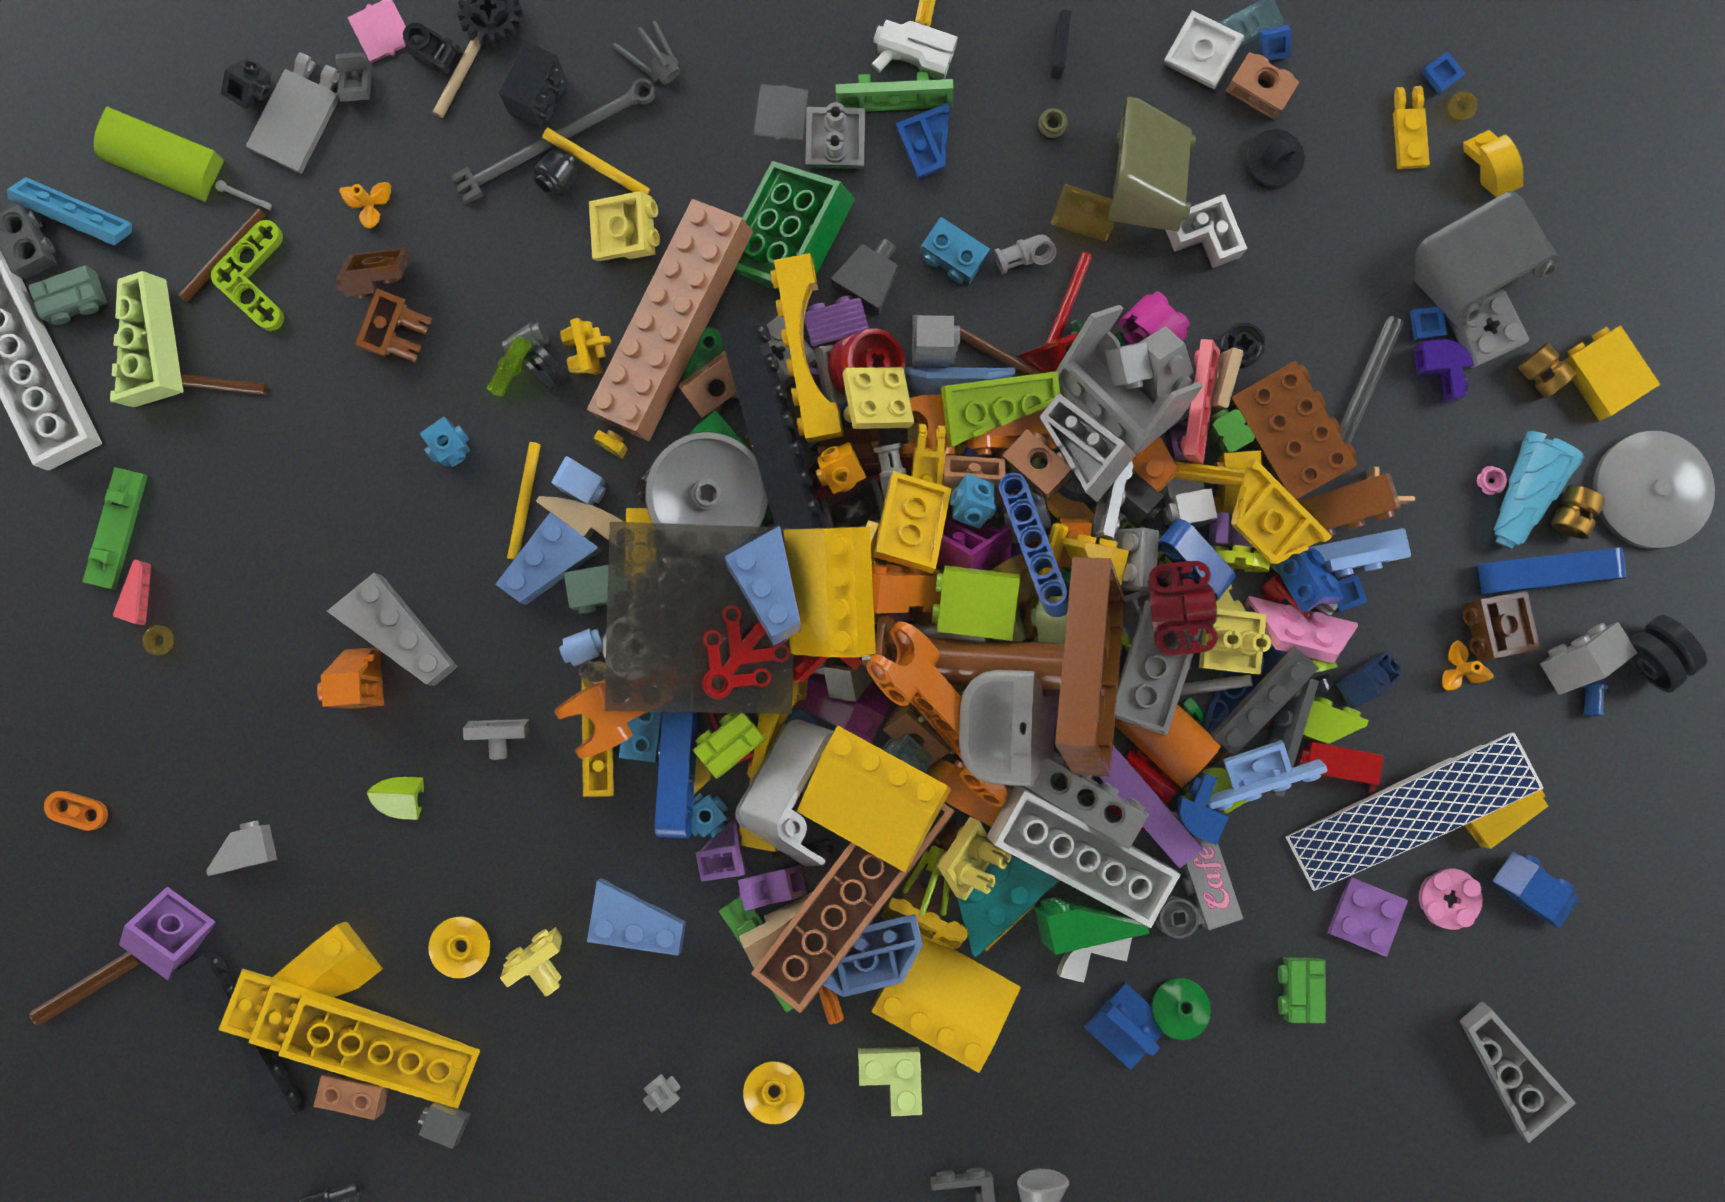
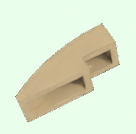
M539 496L536 500L542 507L553 513L586 539H589L594 531H596L618 548L626 539V523L602 509L576 500L559 497Z
M813 892L765 915L766 923L739 936L753 968L758 965Z

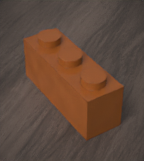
M1388 473L1298 501L1331 536L1336 534V528L1346 526L1347 530L1362 527L1365 525V519L1376 516L1377 521L1395 516L1394 510L1401 508L1391 474Z

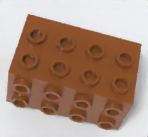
M1295 360L1232 396L1227 409L1229 412L1235 409L1240 410L1246 420L1244 425H1248L1255 436L1254 441L1248 445L1251 451H1261L1262 466L1297 500L1358 464L1355 461L1357 454L1350 443L1345 444L1340 436L1342 429L1338 421L1334 417L1330 418L1324 407L1327 405L1319 391L1314 392L1309 384L1311 377L1307 369L1303 365L1299 366Z

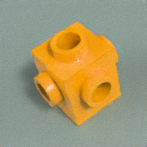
M850 442L839 447H830L824 450L821 456L817 457L820 468L815 470L823 487L829 485L833 494L839 491H848L856 485V482L866 478L863 467Z

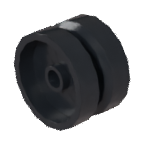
M1665 615L1655 617L1645 626L1644 632H1637L1629 638L1637 651V654L1629 659L1631 664L1650 684L1667 693L1677 690L1685 683L1686 675H1695L1708 662L1706 653L1695 636L1681 623Z

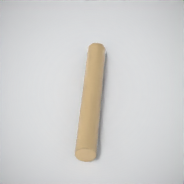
M478 37L470 40L433 110L436 116L444 117L482 45H480Z

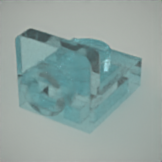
M907 733L897 740H889L882 749L925 774L932 755Z

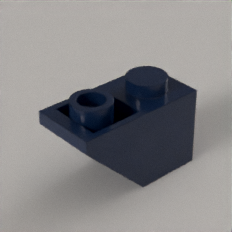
M1387 650L1345 675L1336 683V686L1349 707L1354 709L1382 695L1404 675L1401 672L1398 661Z

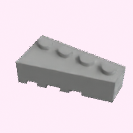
M912 315V367H949V364H954L958 344H960V326H954V316Z
M377 573L371 574L327 610L328 613L426 685H437L458 667L382 575Z
M1483 1001L1459 1020L1517 1131L1528 1143L1576 1104L1495 1012Z

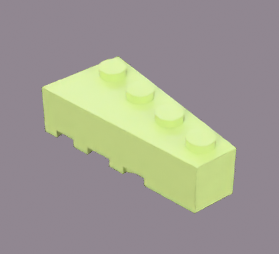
M144 271L118 279L115 318L119 319V330L117 334H114V346L118 347L117 364H112V376L116 377L115 391L110 393V402L135 408L183 393L166 279Z

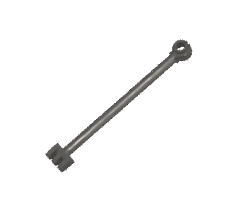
M645 78L637 79L632 84L631 89L627 91V94L555 132L568 139L632 104H649L655 98V88L650 80ZM648 90L649 95L643 98L639 96L640 92ZM542 138L475 175L466 167L453 174L451 179L454 184L466 180L456 188L460 194L471 190L462 196L464 203L468 204L483 196L480 185L555 145Z

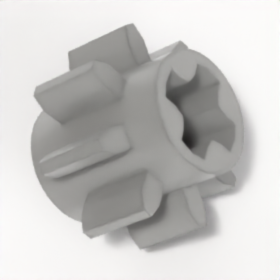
M660 1074L643 1088L648 1094L643 1099V1102L651 1112L657 1107L663 1113L680 1099L676 1093L680 1089V1085L673 1076L666 1080Z

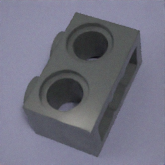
M18 204L0 213V248L11 271L26 280L56 265L57 262L53 256V253H55L53 244L46 236H43L40 230L43 224L34 211L30 212ZM22 223L21 230L15 233L16 227ZM35 249L34 255L28 259L29 252Z

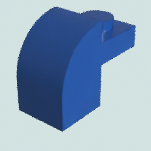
M1201 772L1199 777L1195 776L1189 786L1188 793L1192 794L1190 799L1188 800L1178 795L1176 814L1178 820L1191 834L1217 845L1228 816L1206 807L1218 778Z

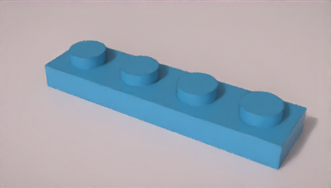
M27 177L7 189L8 200L96 237L105 243L115 246L132 233L131 222Z

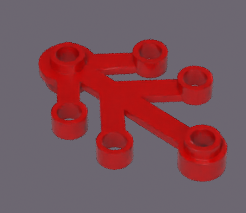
M727 605L722 610V618L727 624L730 658L723 667L719 646L722 643L721 634L711 629L707 630L702 637L703 644L707 647L710 669L703 676L702 688L713 699L725 698L735 687L750 685L765 687L770 683L771 674L765 668H756L750 674L733 675L741 664L771 660L785 662L790 657V649L783 643L773 645L772 648L752 650L766 633L759 620L744 640L741 641L739 624L741 610L737 606ZM731 608L737 612V617L734 620H728L726 617V612ZM711 633H715L718 637V641L714 645L707 643V636ZM778 647H783L786 651L783 658L775 656V650ZM758 672L766 673V680L763 683L756 681V674ZM716 677H720L723 680V685L719 689L712 687V680Z

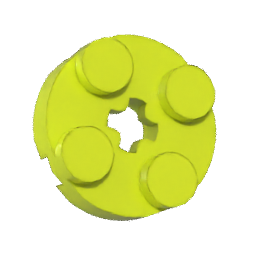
M1233 545L1232 551H1230L1228 547L1211 546L1233 571L1235 568L1244 569V572H1269L1271 563L1258 551L1251 553V547Z

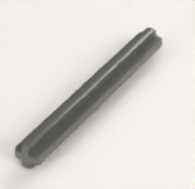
M1390 316L1386 320L1341 421L1340 427L1342 432L1340 436L1345 444H1351L1402 329L1403 321L1397 317Z

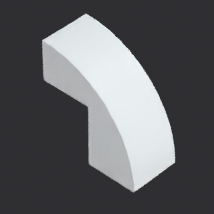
M1132 938L1066 952L1059 964L1057 974L1060 977L1084 983L1091 953L1127 962Z

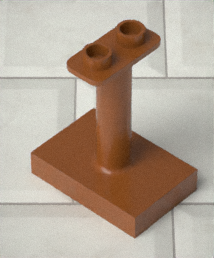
M1072 558L1065 643L988 640L986 643L927 637L941 655L935 667L950 684L968 685L972 679L981 673L992 670L1036 671L1037 677L1042 682L1043 689L1060 690L1055 745L1071 772L1076 775L1110 777L1125 597L1111 558ZM880 614L877 630H875L876 655L884 656L895 663L897 648L890 631L896 622L890 614ZM875 654L861 657L864 667H867L868 661Z

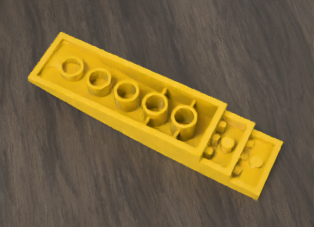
M243 968L219 1027L220 1031L249 1039L248 1043L277 1051L279 1052L278 1056L456 1109L460 1105L480 1050L415 1025Z

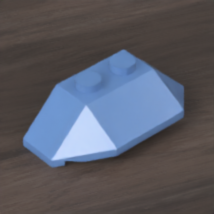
M905 367L904 374L908 392L913 397L942 394L941 386L1014 377L1015 368Z
M916 914L869 925L824 983V986L838 995L846 997L903 983L923 946Z

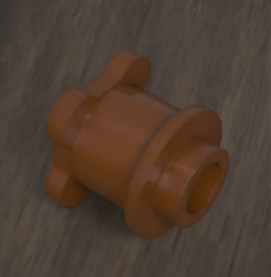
M956 820L952 824L947 822L945 824L946 829L940 839L935 838L933 840L937 847L948 851L956 839L958 830L964 826Z

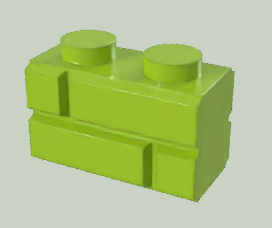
M732 710L719 721L722 726L717 731L712 733L709 729L695 740L698 746L693 751L716 779L720 778L766 740L744 711L736 714Z

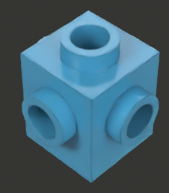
M445 416L419 433L428 445L424 450L434 463L439 461L445 467L458 465L465 460V454L471 451L466 444L470 440L460 425L454 427Z
M967 473L954 489L950 498L952 519L980 529L987 519L993 517L997 508V503L994 501V483Z
M700 793L694 798L691 830L694 836L700 834L704 838L710 834L713 838L727 827L724 821L729 818L725 813L729 809L718 795L715 798L711 794L703 797ZM703 810H707L711 814V819L708 822H703L700 819V813Z

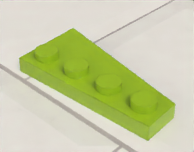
M1058 371L941 386L948 447L956 446L965 440L977 437L989 430L1013 422V420L1048 407L1060 393Z

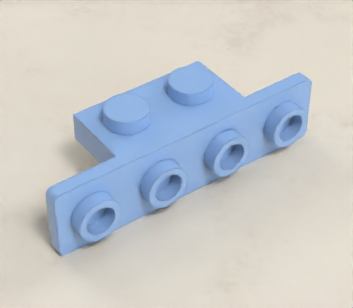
M1404 528L1308 547L1315 548L1322 554L1325 560L1324 565L1329 573H1335L1336 578L1354 574L1353 569L1364 567L1365 572L1383 568L1382 563L1411 556Z
M1280 740L1223 759L1232 788L1211 794L1206 806L1209 809H1215V811L1226 810L1232 807L1234 802L1243 799L1244 801H1253L1260 798L1262 793L1270 790L1275 792L1284 791L1292 786L1291 783L1303 780V782L1317 780L1321 777L1322 773L1328 770L1320 759L1292 768L1285 745Z

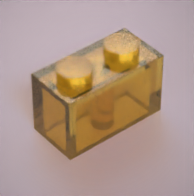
M1064 184L1050 224L1106 242L1115 223L1108 221L1109 207L1113 199Z

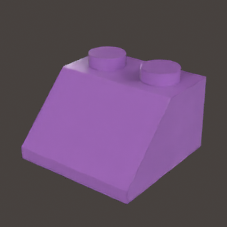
M166 887L124 926L119 945L166 980H169L172 977V973L180 969L191 958L215 925V921L169 887Z

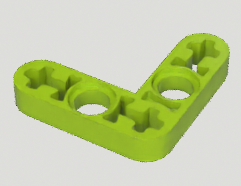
M262 220L256 223L214 266L211 271V280L216 287L256 324L267 331H274L282 326L284 314L272 300L248 279L280 246L283 240L282 231L275 223L269 220ZM263 231L271 232L273 235L272 239L268 240L262 234ZM254 240L263 247L261 251L252 244ZM245 249H252L255 254L253 260L249 263H242L240 261V254ZM233 261L242 268L240 272L231 265ZM224 272L230 274L229 276L232 278L230 282L223 281L224 279L221 275ZM248 289L253 290L255 293L253 302L242 304L240 299L242 292ZM260 306L272 313L274 317L272 322L265 320V316L257 310Z

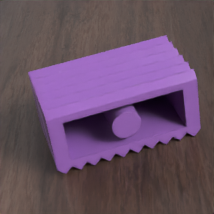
M852 295L838 298L836 304L826 307L824 303L811 305L807 308L808 311L805 312L804 322L811 348L814 352L817 347L835 345L836 342L845 336L869 330L861 298L853 299Z

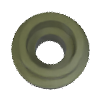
M1055 108L1045 110L1040 115L1038 121L1040 132L1049 138L1060 137L1066 131L1068 125L1066 115L1061 110ZM1053 120L1057 122L1058 126L1051 128L1047 122Z

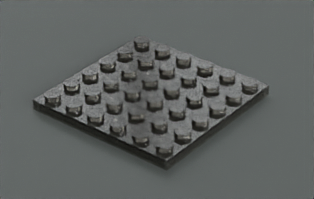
M609 522L604 711L792 714L794 654H790V657L785 662L771 660L741 664L733 674H750L756 668H765L771 674V681L765 687L757 685L735 687L728 696L722 699L709 697L702 688L703 676L710 670L707 647L702 641L703 634L707 630H716L722 636V643L719 646L722 667L730 658L727 624L722 618L723 608L727 605H734L741 610V619L739 620L741 641L744 640L758 622L757 616L727 568L725 556L776 527ZM780 527V529H781V534H782V538H783V543H784V530H787V529H798V528ZM731 608L726 612L728 620H734L737 617L735 609ZM715 633L707 636V643L709 645L717 643L718 637ZM767 633L762 636L752 650L772 648L773 643ZM789 637L780 643L789 647ZM778 647L775 650L777 658L785 656L786 651L783 647ZM758 672L756 674V681L758 683H763L766 680L765 672ZM716 677L712 680L713 688L719 689L722 687V678Z

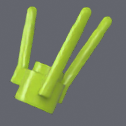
M931 846L929 853H923L921 861L902 888V892L904 894L907 893L926 864H928L926 870L932 872L919 911L921 916L926 913L938 876H943L938 868V864L940 863L941 856L947 850L936 846ZM945 878L941 901V916L946 915L950 886Z

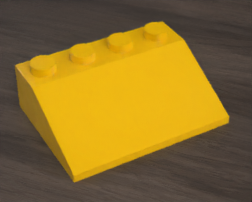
M870 527L784 530V547L801 623V631L789 637L790 654L819 657H863L876 654Z
M837 725L821 754L797 812L906 873L951 789L944 783Z
M922 938L923 946L903 983L881 988L871 1006V1012L980 1073L997 1041L1021 987L955 949H949V947L946 948L938 943Z

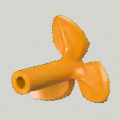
M388 182L378 183L372 187L370 195L359 184L341 187L339 192L344 202L351 208L364 207L359 215V220L363 227L371 229L377 225L381 215L374 208V205H385L391 194V185Z
M1457 640L1448 651V660L1456 666V669L1444 671L1442 686L1446 691H1455L1461 687L1463 675L1466 676L1470 683L1481 684L1493 679L1494 674L1479 661L1466 663L1469 657L1468 649L1461 641Z

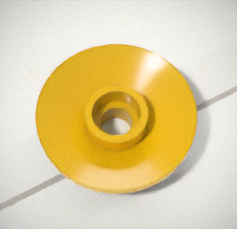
M463 916L452 917L440 923L433 931L429 940V956L435 968L442 974L451 978H466L477 973L485 965L490 953L489 936L484 927L476 920ZM458 941L466 943L467 948L464 952L457 949Z
M770 1061L760 1064L750 1072L743 1088L744 1103L750 1114L757 1120L767 1124L784 1123L793 1118L802 1106L804 1100L803 1081L794 1068L783 1062ZM773 1085L778 1086L780 1093L777 1096H772L768 1091L769 1087Z

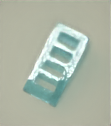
M1260 0L1219 23L1226 27L1233 26L1236 32L1244 35L1241 46L1259 38V30L1281 26L1283 17L1275 0ZM1252 16H1255L1259 27L1256 28L1251 18ZM1240 21L1244 22L1248 33L1245 34Z

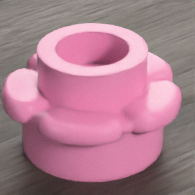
M1487 466L1481 470V474H1478L1477 485L1482 488L1483 493L1494 495L1495 492L1500 493L1504 490L1507 477L1502 469ZM1490 478H1492V479L1494 480L1493 483H1490V482H1489V479H1490Z

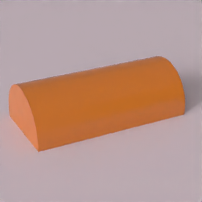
M1178 704L1166 736L1115 719V726L1181 788L1208 764L1221 747V744L1214 740Z

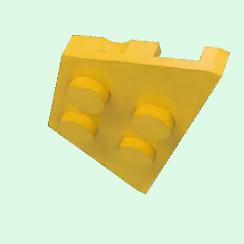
M1250 459L1247 462L1230 524L1269 563L1278 564L1289 559L1292 554H1300L1308 550V547L1320 541L1326 542L1330 540L1332 536L1256 459Z

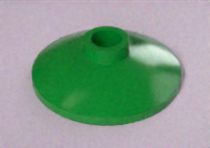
M1175 978L1164 982L1156 990L1152 999L1153 1019L1157 1027L1172 1039L1189 1040L1195 1038L1208 1025L1211 1013L1209 999L1205 991L1197 983L1189 979ZM1183 1003L1189 1006L1187 1014H1184L1181 1010Z

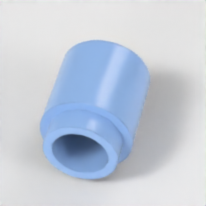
M589 628L563 638V645L559 646L564 662H571L574 667L601 656L600 653L603 652V638L598 628L592 631Z

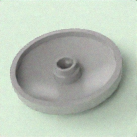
M1639 432L1618 441L1603 455L1597 465L1593 478L1592 490L1605 498V503L1599 515L1600 519L1617 538L1639 548L1662 549L1687 541L1705 525L1714 505V478L1706 459L1690 442L1668 432Z
M695 433L676 440L665 448L654 461L646 481V506L655 528L675 547L698 555H715L745 543L759 528L768 505V498L755 455L739 441L718 433Z

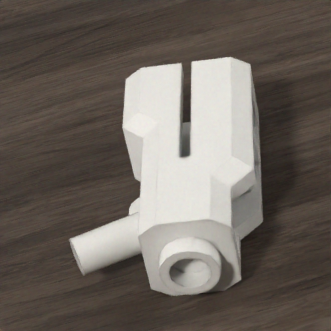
M886 20L883 27H877L873 43L877 44V52L881 54L871 66L880 73L892 59L901 60L916 65L920 72H928L931 78L937 80L945 79L950 65L948 63H951L958 37L913 21H908L901 25Z

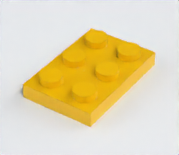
M893 471L888 483L873 557L933 574L937 565L952 488Z

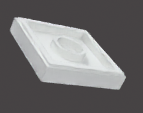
M1192 10L1165 57L1163 65L1210 88L1216 89L1243 41L1244 35Z

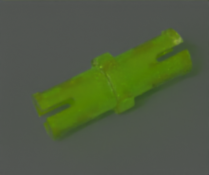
M521 337L513 338L507 353L497 362L498 369L487 385L489 391L498 396L505 395L513 377L519 375L521 371L520 365L532 347L528 341Z

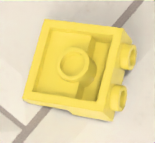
M638 191L589 201L592 259L603 261L619 257L634 259L656 255L655 246L660 244V236L657 229L654 228L653 218L658 215V207L651 196Z

